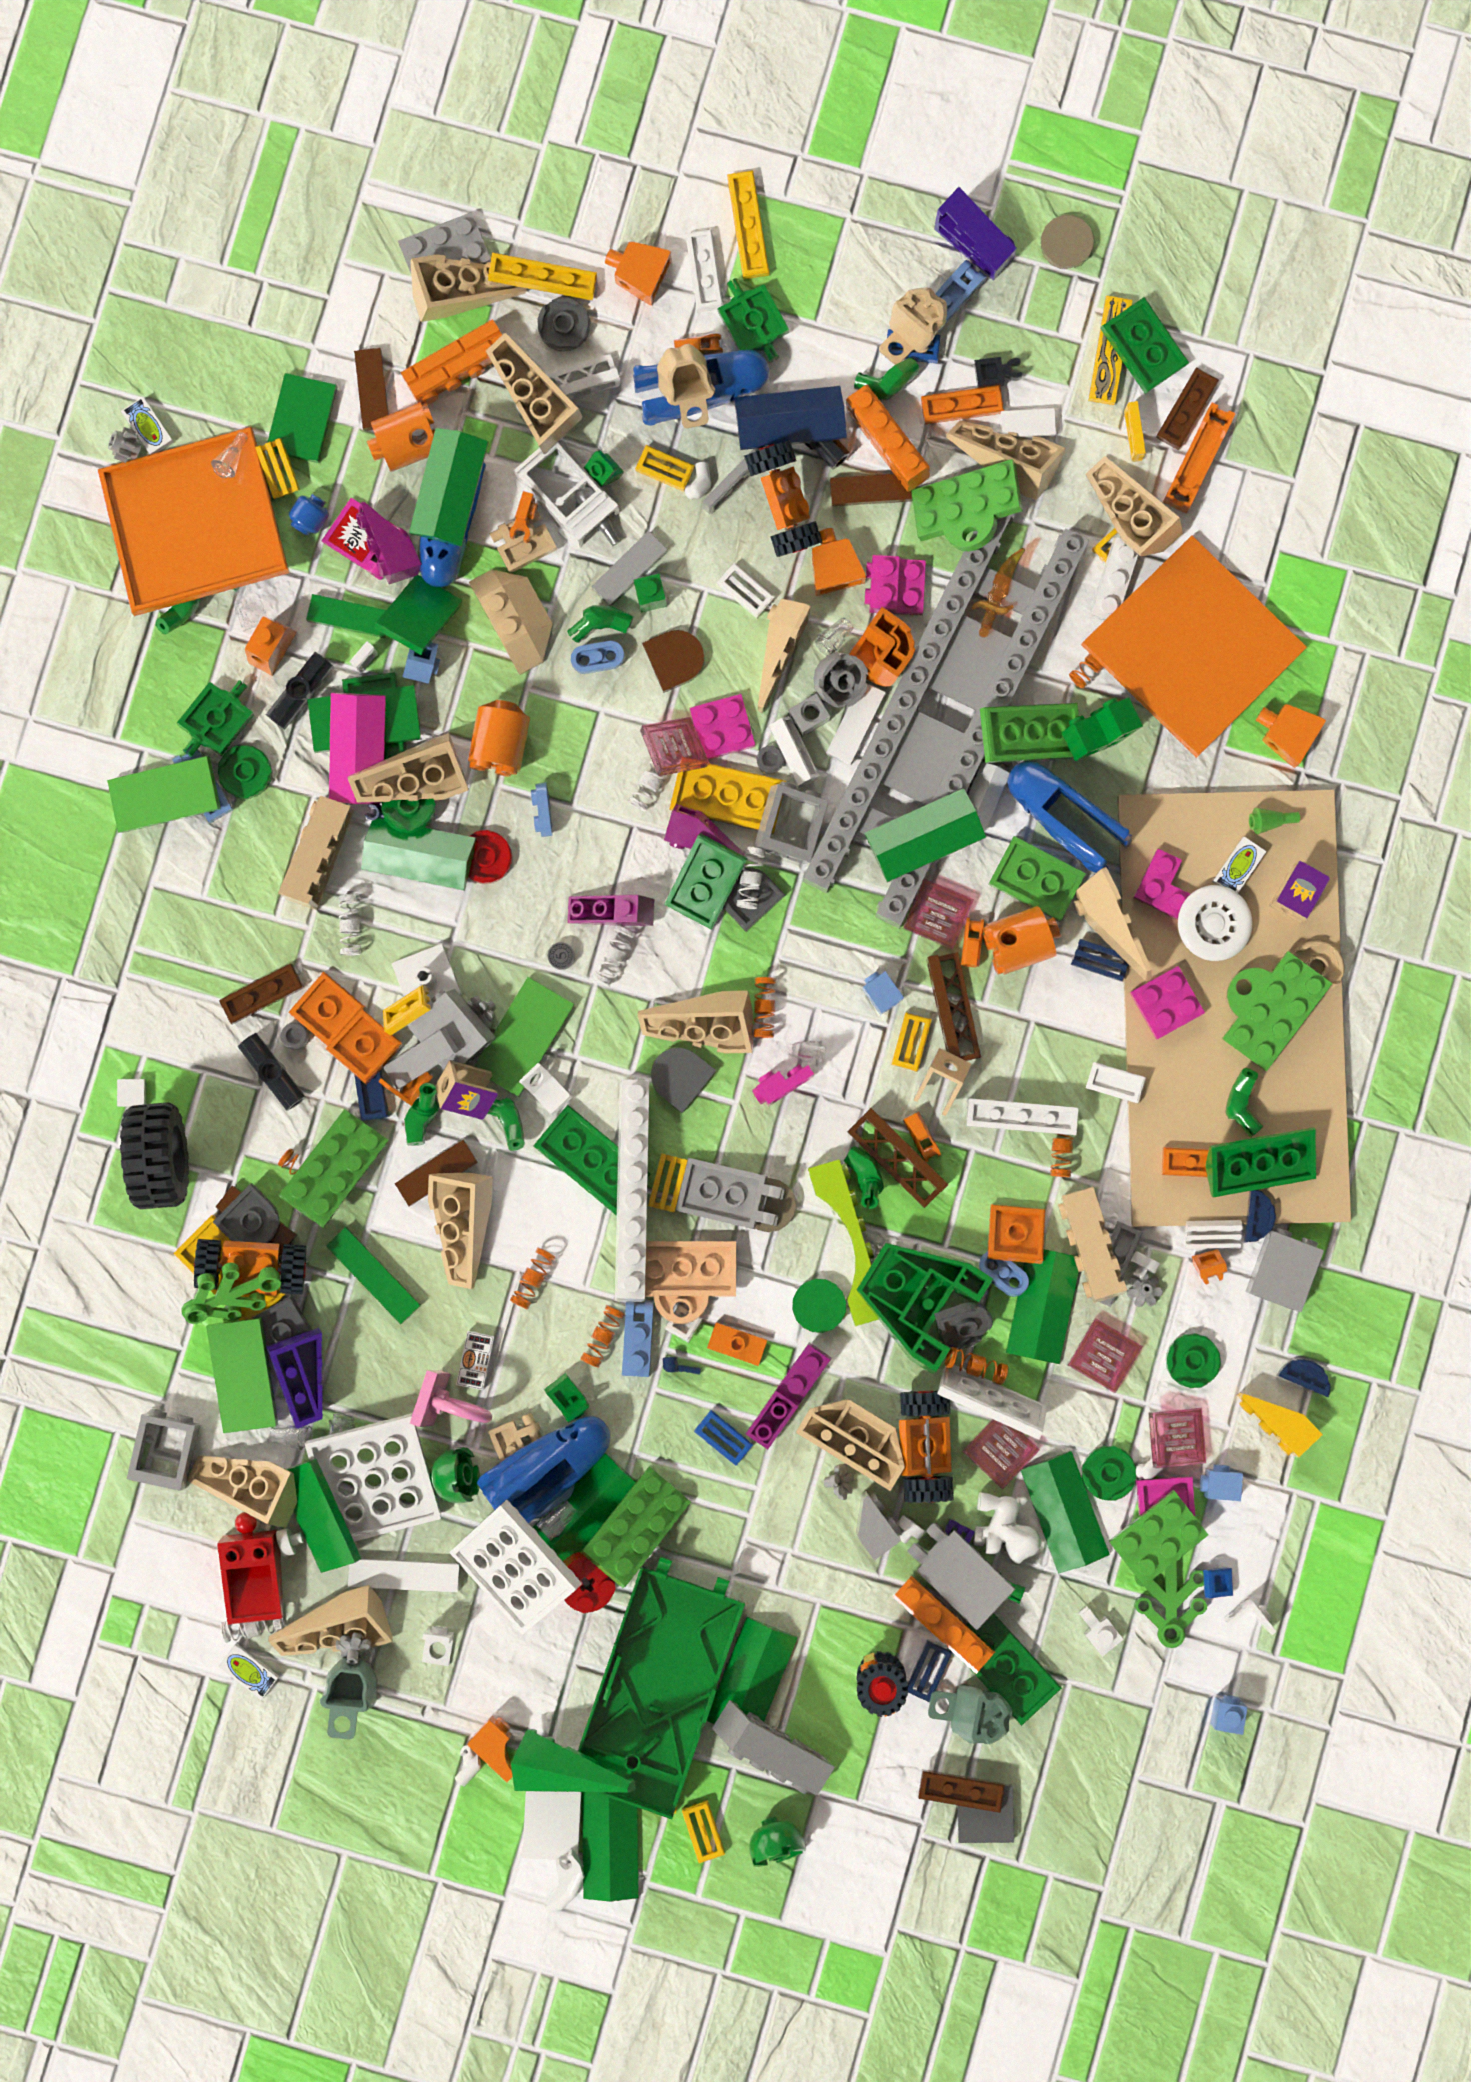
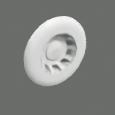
M1220 885L1205 886L1191 893L1182 904L1178 916V930L1185 946L1196 956L1209 961H1222L1237 955L1246 946L1252 932V915L1246 901L1234 890ZM1212 903H1217L1216 907H1211ZM1222 906H1224V907H1226L1228 910L1225 912V911L1222 910L1221 908H1222ZM1230 914L1232 915L1233 921H1230ZM1230 926H1233L1232 933L1229 932ZM1224 936L1228 938L1225 942L1222 940ZM1211 940H1216L1217 944H1212Z

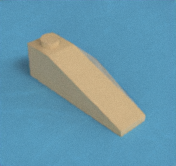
M959 421L947 433L946 437L984 468L1013 459L1016 464L1020 493L1025 497L1035 500L1048 488L1066 449L1044 438L1033 436L1032 440L1016 438L1017 433L1008 431V434L995 433L991 427Z
M781 599L778 606L773 604L768 613L767 619L770 622L758 701V711L761 713L764 712L810 619L811 606Z
M1107 867L1102 868L1076 890L1075 909L1079 916L1084 915L1087 923L1146 982L1150 981L1152 969L1138 937L1132 938L1133 928L1128 914H1122L1121 912L1122 906L1119 900L1121 899L1119 891Z
M470 1172L429 1175L428 1203L430 1210H434L437 1223L434 1228L436 1235H440L443 1247L441 1256L447 1281L450 1285L468 1289L475 1287L492 1204L493 1177Z
M198 1455L187 1479L188 1482L269 1525L286 1528L297 1504L294 1473L273 1462Z

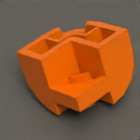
M881 607L862 637L849 653L863 661L868 669L867 680L880 686H891L895 683L915 652L911 629L905 622Z

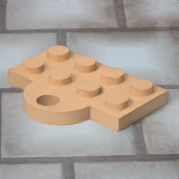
M646 1241L645 1297H654L656 1308L661 1316L675 1324H688L697 1320L705 1312L709 1297H736V1241ZM681 1302L689 1307V1313L682 1318L677 1317L673 1313L674 1306Z

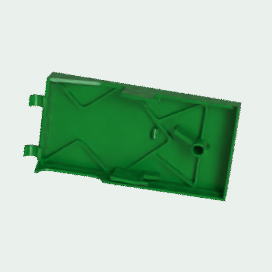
M660 1557L656 1571L643 1566L640 1568L577 1751L599 1761L598 1765L605 1769L612 1768L617 1771V1775L625 1779L632 1778L635 1780L636 1790L631 1792L595 1793L672 1820L700 1735L706 1724L716 1694V1687L745 1602L725 1595L730 1582L726 1579L718 1577L712 1591L668 1575L672 1561Z

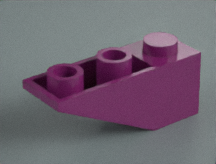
M361 502L358 514H356L357 523L360 529H365L368 536L366 538L367 545L371 553L375 552L380 575L382 577L385 576L388 584L417 576L420 571L421 562L411 540L368 504Z
M679 804L675 805L671 812L664 841L670 842V846L677 849H685V847L692 849L697 836L701 833L743 856L745 855L703 812Z
M641 895L569 896L567 923L653 926L655 899Z

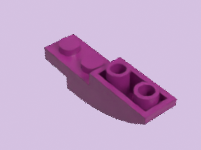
M809 1342L746 1432V1435L768 1450L832 1357Z

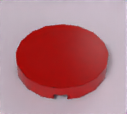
M490 830L474 832L469 836L477 838L468 878L480 884H492L503 879L509 872L513 861L512 850L508 842L500 834Z

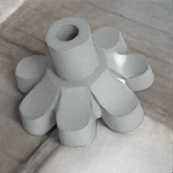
M479 996L472 997L471 1002L469 1001L467 1004L486 1027L490 1029L493 1025L491 1020L495 1018L494 1010L496 1006L494 1002L481 1001Z
M1146 1272L1143 1280L1131 1277L1128 1280V1284L1133 1289L1127 1290V1296L1129 1298L1136 1297L1134 1304L1137 1307H1142L1144 1302L1152 1307L1156 1304L1154 1297L1162 1296L1163 1290L1156 1287L1159 1283L1158 1277L1152 1276L1149 1279Z
M847 1464L836 1465L834 1475L824 1478L825 1487H834L835 1495L841 1500H846L847 1494H852L853 1492L849 1482L854 1480V1475L852 1472L847 1473Z
M353 1633L352 1639L344 1635L340 1637V1640L336 1641V1649L341 1651V1656L347 1658L346 1662L350 1665L357 1664L358 1658H361L362 1654L369 1655L372 1649L371 1641L368 1639L361 1641L362 1635L360 1633Z

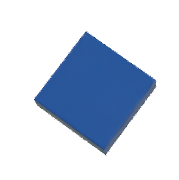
M1223 1567L1203 1570L1205 1598L1233 1596L1232 1568Z

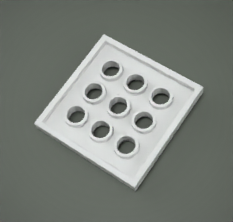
M413 1413L305 1442L309 1460L317 1459L354 1542L441 1519V1511L435 1490L431 1484L430 1473L417 1427L410 1424ZM395 1441L400 1445L401 1450L398 1453L391 1454L385 1449L386 1443ZM363 1448H368L372 1450L374 1457L371 1460L365 1461L359 1457L358 1452ZM336 1455L344 1456L347 1460V1465L338 1468L333 1465L332 1458ZM396 1467H403L407 1470L408 1476L404 1479H397L392 1471ZM370 1474H376L381 1478V1483L377 1486H371L366 1482V1477ZM343 1481H350L355 1489L351 1493H344L340 1490L339 1484ZM406 1492L413 1494L415 1502L410 1505L402 1503L400 1500L401 1494ZM382 1499L388 1503L389 1508L386 1511L380 1512L374 1508L373 1503L376 1500ZM352 1506L358 1507L362 1511V1515L359 1518L353 1519L348 1516L347 1509Z
M508 1500L501 1504L449 1552L522 1635L582 1584L557 1556L555 1551L544 1542L537 1531L527 1523Z

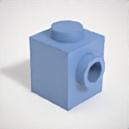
M431 643L422 655L409 648L403 677L429 684L431 674L437 675L440 659L436 658L438 644Z
M876 971L864 980L866 985L863 986L862 990L880 1016L904 999L886 971L881 975Z
M1214 1464L1213 1469H1205V1475H1201L1200 1491L1204 1492V1497L1208 1499L1241 1501L1243 1473L1230 1471V1466Z
M1224 1695V1698L1214 1697L1210 1725L1215 1730L1243 1735L1248 1707L1240 1701L1241 1698L1231 1695Z

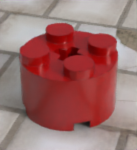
M580 1552L570 1555L563 1561L581 1583L584 1577L590 1583L587 1587L582 1583L564 1601L572 1609L581 1613L595 1612L603 1608L610 1601L616 1590L615 1581Z

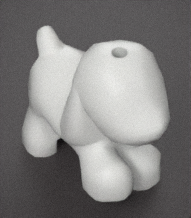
M979 1492L977 1510L985 1512L995 1510L989 1526H975L973 1545L984 1546L986 1544V1554H996L1000 1551L1003 1542L1006 1544L1009 1559L1015 1564H1021L1024 1559L1035 1555L1041 1546L1039 1533L1030 1526L1017 1524L1020 1508L1028 1502V1499L1026 1497H1018L1016 1499L1010 1496L996 1497L988 1493Z

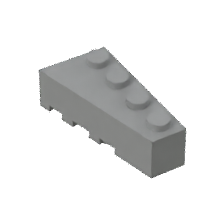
M729 1700L712 1728L729 1747L728 1752L739 1760H742L744 1757L749 1759V1763L762 1772L765 1768L768 1769L774 1778L783 1783L786 1780L792 1782V1786L803 1794L809 1791L818 1796L835 1768L822 1754L795 1738L791 1743L792 1739L775 1726H772L770 1730V1726L760 1720L758 1716L751 1712L746 1715L739 1708V1705Z

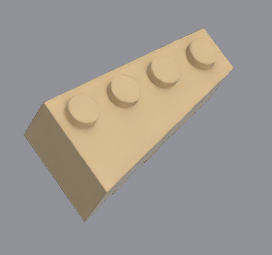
M505 332L486 352L540 449L545 454L583 417L579 408Z
M320 796L318 801L313 802L309 814L311 818L301 833L300 843L293 855L278 894L291 902L318 911L354 813V809L351 806Z
M1094 1187L1062 1196V1203L1058 1204L1062 1220L1068 1219L1070 1229L1066 1230L1070 1246L1076 1245L1078 1256H1074L1078 1272L1084 1271L1087 1282L1082 1283L1086 1298L1092 1297L1093 1303L1125 1294L1127 1288L1125 1282H1122L1120 1278V1266L1117 1258L1112 1253V1242L1107 1229L1104 1227L1105 1222Z

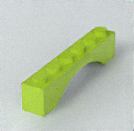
M840 1159L808 1168L815 1195L826 1202L838 1214L846 1226L852 1241L855 1255V1273L852 1287L847 1297V1303L854 1326L879 1320L856 1290L871 1267L870 1259L874 1258L870 1242L865 1243L862 1232H865L866 1228L862 1216H856L854 1206L858 1205L854 1189L849 1191L846 1180L851 1179L846 1163L841 1165Z

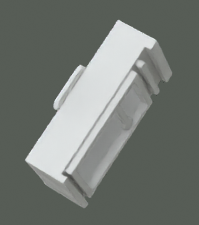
M559 441L545 454L538 448L514 469L516 475L515 485L521 492L525 491L534 495L535 500L560 525L559 534L573 549L581 548L584 544L582 538L611 513L616 516L619 513V507L616 502L607 495L584 469V466H581ZM556 450L582 480L564 496L557 498L556 503L553 504L528 474ZM586 483L595 493L570 515L565 517L557 507L562 506L569 496Z

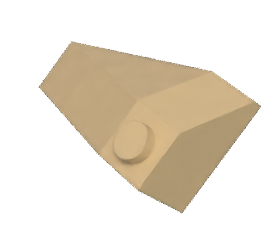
M438 254L411 259L413 299L421 322L447 318L525 294L527 290L523 287L488 281L491 262L480 264L470 262V259L464 258L453 260Z
M1106 456L1086 473L1087 479L1120 538L1141 557L1164 552L1183 534L1180 517Z
M450 734L424 742L347 777L357 803L390 802L391 800L408 799L409 801H418V799L444 800L469 790Z
M721 991L638 1011L637 1015L642 1035L672 1042L678 1039L693 1042L692 1046L699 1048L702 1045L716 1047L717 1052L726 1054L753 1052V1010L748 991Z
M367 1585L340 1594L269 1636L268 1642L281 1656L313 1654L318 1648H332L333 1652H338L340 1650L336 1649V1641L340 1640V1637L344 1635L352 1639L353 1633H360L362 1635L361 1641L364 1639L370 1640L372 1648L393 1642V1636L382 1600Z

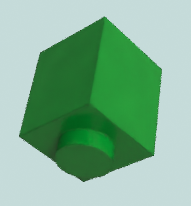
M660 573L633 580L641 613L667 607Z

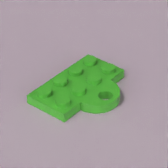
M1013 459L911 490L917 536L920 541L945 535L949 543L960 551L969 552L982 548L994 536L998 518L1023 511L1017 469ZM970 532H978L974 540L966 541V537Z
M1289 951L1284 954L1272 972L1262 968L1242 970L1232 978L1227 988V1002L1237 1018L1221 1039L1267 1071L1333 983ZM1241 979H1246L1251 983V990L1246 995H1241L1236 990V984Z

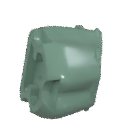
M343 1658L328 1672L326 1687L320 1699V1704L324 1708L330 1709L328 1736L350 1740L354 1738L356 1733L358 1712L369 1710L377 1701L376 1687L378 1681L367 1661L359 1660L357 1664L350 1665L346 1662L347 1658ZM345 1716L350 1720L348 1731L339 1732L335 1729L334 1722L337 1717Z
M961 1684L957 1688L956 1693L932 1692L928 1709V1716L930 1718L951 1721L952 1731L972 1744L984 1743L990 1745L1003 1738L1009 1732V1719L1012 1715L1011 1706L999 1693L988 1692L968 1684ZM940 1698H946L949 1702V1708L943 1714H939L935 1709L936 1702Z

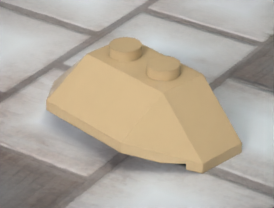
M492 569L469 581L472 590L518 674L521 675L542 664L553 623L528 578Z
M850 1399L810 1408L796 1431L800 1436L891 1491L905 1468L896 1428Z

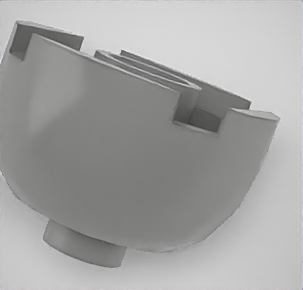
M839 652L830 654L822 659L815 669L813 677L815 690L822 700L834 707L853 706L863 697L867 690L868 684L865 682L868 669L863 661L851 654Z

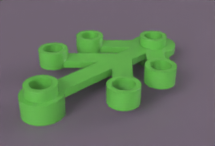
M227 1263L222 1267L223 1279L216 1295L206 1299L209 1291L215 1287L214 1276L208 1273L201 1274L197 1278L198 1290L194 1299L183 1304L181 1313L185 1320L191 1324L202 1323L207 1317L226 1318L229 1321L238 1320L242 1316L241 1307L261 1310L266 1306L265 1295L256 1292L249 1297L241 1296L258 1288L264 1292L278 1290L281 1286L280 1274L275 1268L266 1267L260 1271L257 1278L232 1288L234 1281L240 1276L239 1266L236 1263ZM219 1305H226L224 1308L217 1307Z
M1177 1561L1165 1569V1591L1154 1580L1143 1586L1165 1607V1619L1152 1608V1603L1148 1598L1138 1597L1134 1603L1135 1609L1140 1614H1145L1158 1628V1639L1162 1645L1168 1648L1180 1646L1185 1639L1184 1629L1198 1615L1204 1614L1207 1610L1206 1601L1200 1597H1194L1189 1603L1190 1608L1177 1619V1608L1198 1587L1204 1586L1203 1571L1195 1569L1191 1571L1189 1580L1177 1591ZM1197 1573H1201L1203 1576L1200 1583H1195L1193 1580L1194 1575ZM1134 1575V1579H1135L1136 1583H1137L1138 1585H1140V1586H1143V1585L1139 1582V1580L1137 1579V1577ZM1147 1601V1609L1140 1610L1138 1607L1139 1603ZM1197 1601L1203 1603V1607L1199 1611L1194 1610L1193 1607ZM1168 1629L1175 1630L1176 1634L1173 1638H1167L1166 1632Z

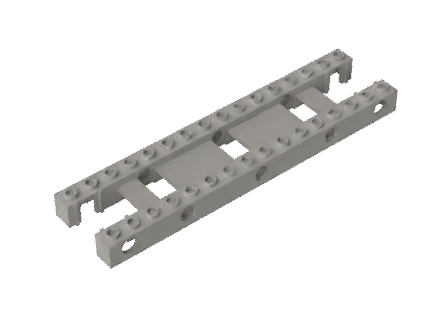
M1015 514L997 519L996 532L985 546L975 551L963 552L803 876L802 882L827 893L830 886H834L835 873L844 857H848L849 847L857 831L864 834L894 820V818L869 807L880 784L890 787L925 805L963 788L967 792L985 755L980 708L1009 706L1088 545L1089 539L1065 528L1063 534H1059L1054 545L1056 548L1048 565L1045 564L1040 576L1042 577L1035 590L988 568L993 555L998 553L1001 545L999 542L1008 524H1012ZM977 531L973 532L969 541H972L977 537ZM974 593L980 594L1023 615L1012 638L964 615ZM928 688L976 710L965 734L917 711V707ZM931 863L892 880L883 901H879L876 907L878 911L875 917L896 928H900Z

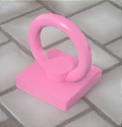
M427 1370L410 1424L418 1427L434 1426L437 1414L441 1415L443 1412L482 1423L490 1422L493 1416L491 1412L484 1408L449 1397V1391H446V1387L451 1373L442 1370Z

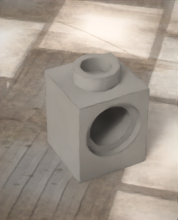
M816 693L790 708L788 715L791 716L801 737H804L829 722V713L832 710L829 704L820 699ZM809 708H814L818 711L819 716L814 720H809L804 716V712Z

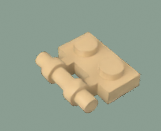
M538 510L534 520L530 519L527 526L531 533L528 543L523 541L525 534L514 540L510 538V529L515 521L507 525L503 523L498 526L497 530L489 533L494 543L501 539L505 540L506 543L498 547L497 550L509 573H513L557 550L545 524L537 528L533 526V523L541 520Z
M532 1413L522 1416L525 1427L518 1430L515 1421L512 1420L488 1431L500 1462L525 1447L522 1437L529 1435L532 1442L541 1438L539 1432L541 1427L539 1422H535Z

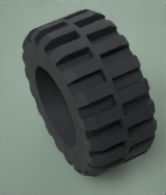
M170 1102L132 1105L123 1114L121 1121L122 1129L120 1131L121 1168L123 1169V1180L129 1200L138 1209L177 1207L185 1201L189 1185V1155L181 1113H179L178 1107Z

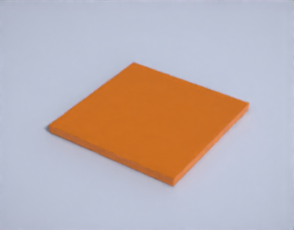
M252 427L129 460L126 463L122 462L98 469L129 604L134 616L290 573L265 474L255 449L257 442Z
M1192 535L1081 644L1196 758L1307 648Z

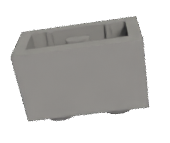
M864 1491L861 1494L856 1534L875 1561L901 1541L898 1534L902 1531L891 1515L886 1518L882 1513L885 1507L875 1493L869 1495L867 1491Z

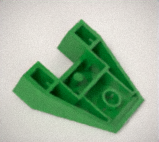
M885 1243L856 1290L909 1360L934 1374L950 1350L949 1347L927 1334L935 1321L934 1314L941 1311L952 1291L970 1302L978 1303L993 1278L969 1263Z

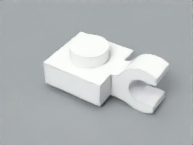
M1087 1606L1078 1612L1090 1627L1084 1634L1102 1657L1124 1640L1106 1616L1098 1621Z

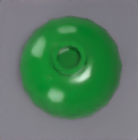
M467 1447L453 1448L445 1451L436 1458L432 1467V1472L430 1473L431 1484L436 1493L447 1502H472L474 1500L472 1496L478 1495L480 1488L477 1484L480 1478L478 1465L473 1467L471 1458L475 1456Z
M777 1817L761 1821L762 1827L755 1830L750 1838L749 1850L754 1867L767 1866L768 1859L769 1862L776 1861V1863L801 1855L803 1851H806L804 1839L799 1829L788 1821L778 1822Z

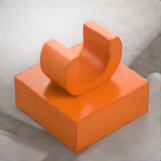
M1218 1249L1192 1256L1193 1265L1206 1285L1209 1284L1208 1277L1216 1275L1219 1281L1223 1280V1273L1227 1272V1266Z

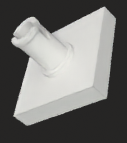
M443 944L391 963L404 996L421 985L429 989L427 996L430 997V1002L427 1004L430 1006L433 1004L431 999L441 990L447 992L455 989L462 995Z

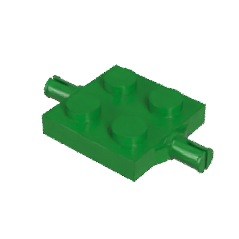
M737 278L733 279V283L730 280L727 285L734 297L728 303L717 308L721 320L738 350L756 351L763 349L769 362H774V359L777 360L780 356L776 352L773 343L789 333L787 324L765 284L753 290L743 291Z
M238 680L230 692L218 688L211 682L206 685L177 721V725L189 733L192 738L183 749L184 753L193 757L194 753L202 745L210 748L220 756L224 754L254 716L253 712L238 699L245 689L248 688L244 682L242 684V681Z

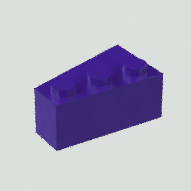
M959 186L937 209L934 230L993 281L1015 258L1017 247L1014 241L1009 236L1003 234Z
M318 1327L267 1346L296 1429L323 1419L322 1332Z

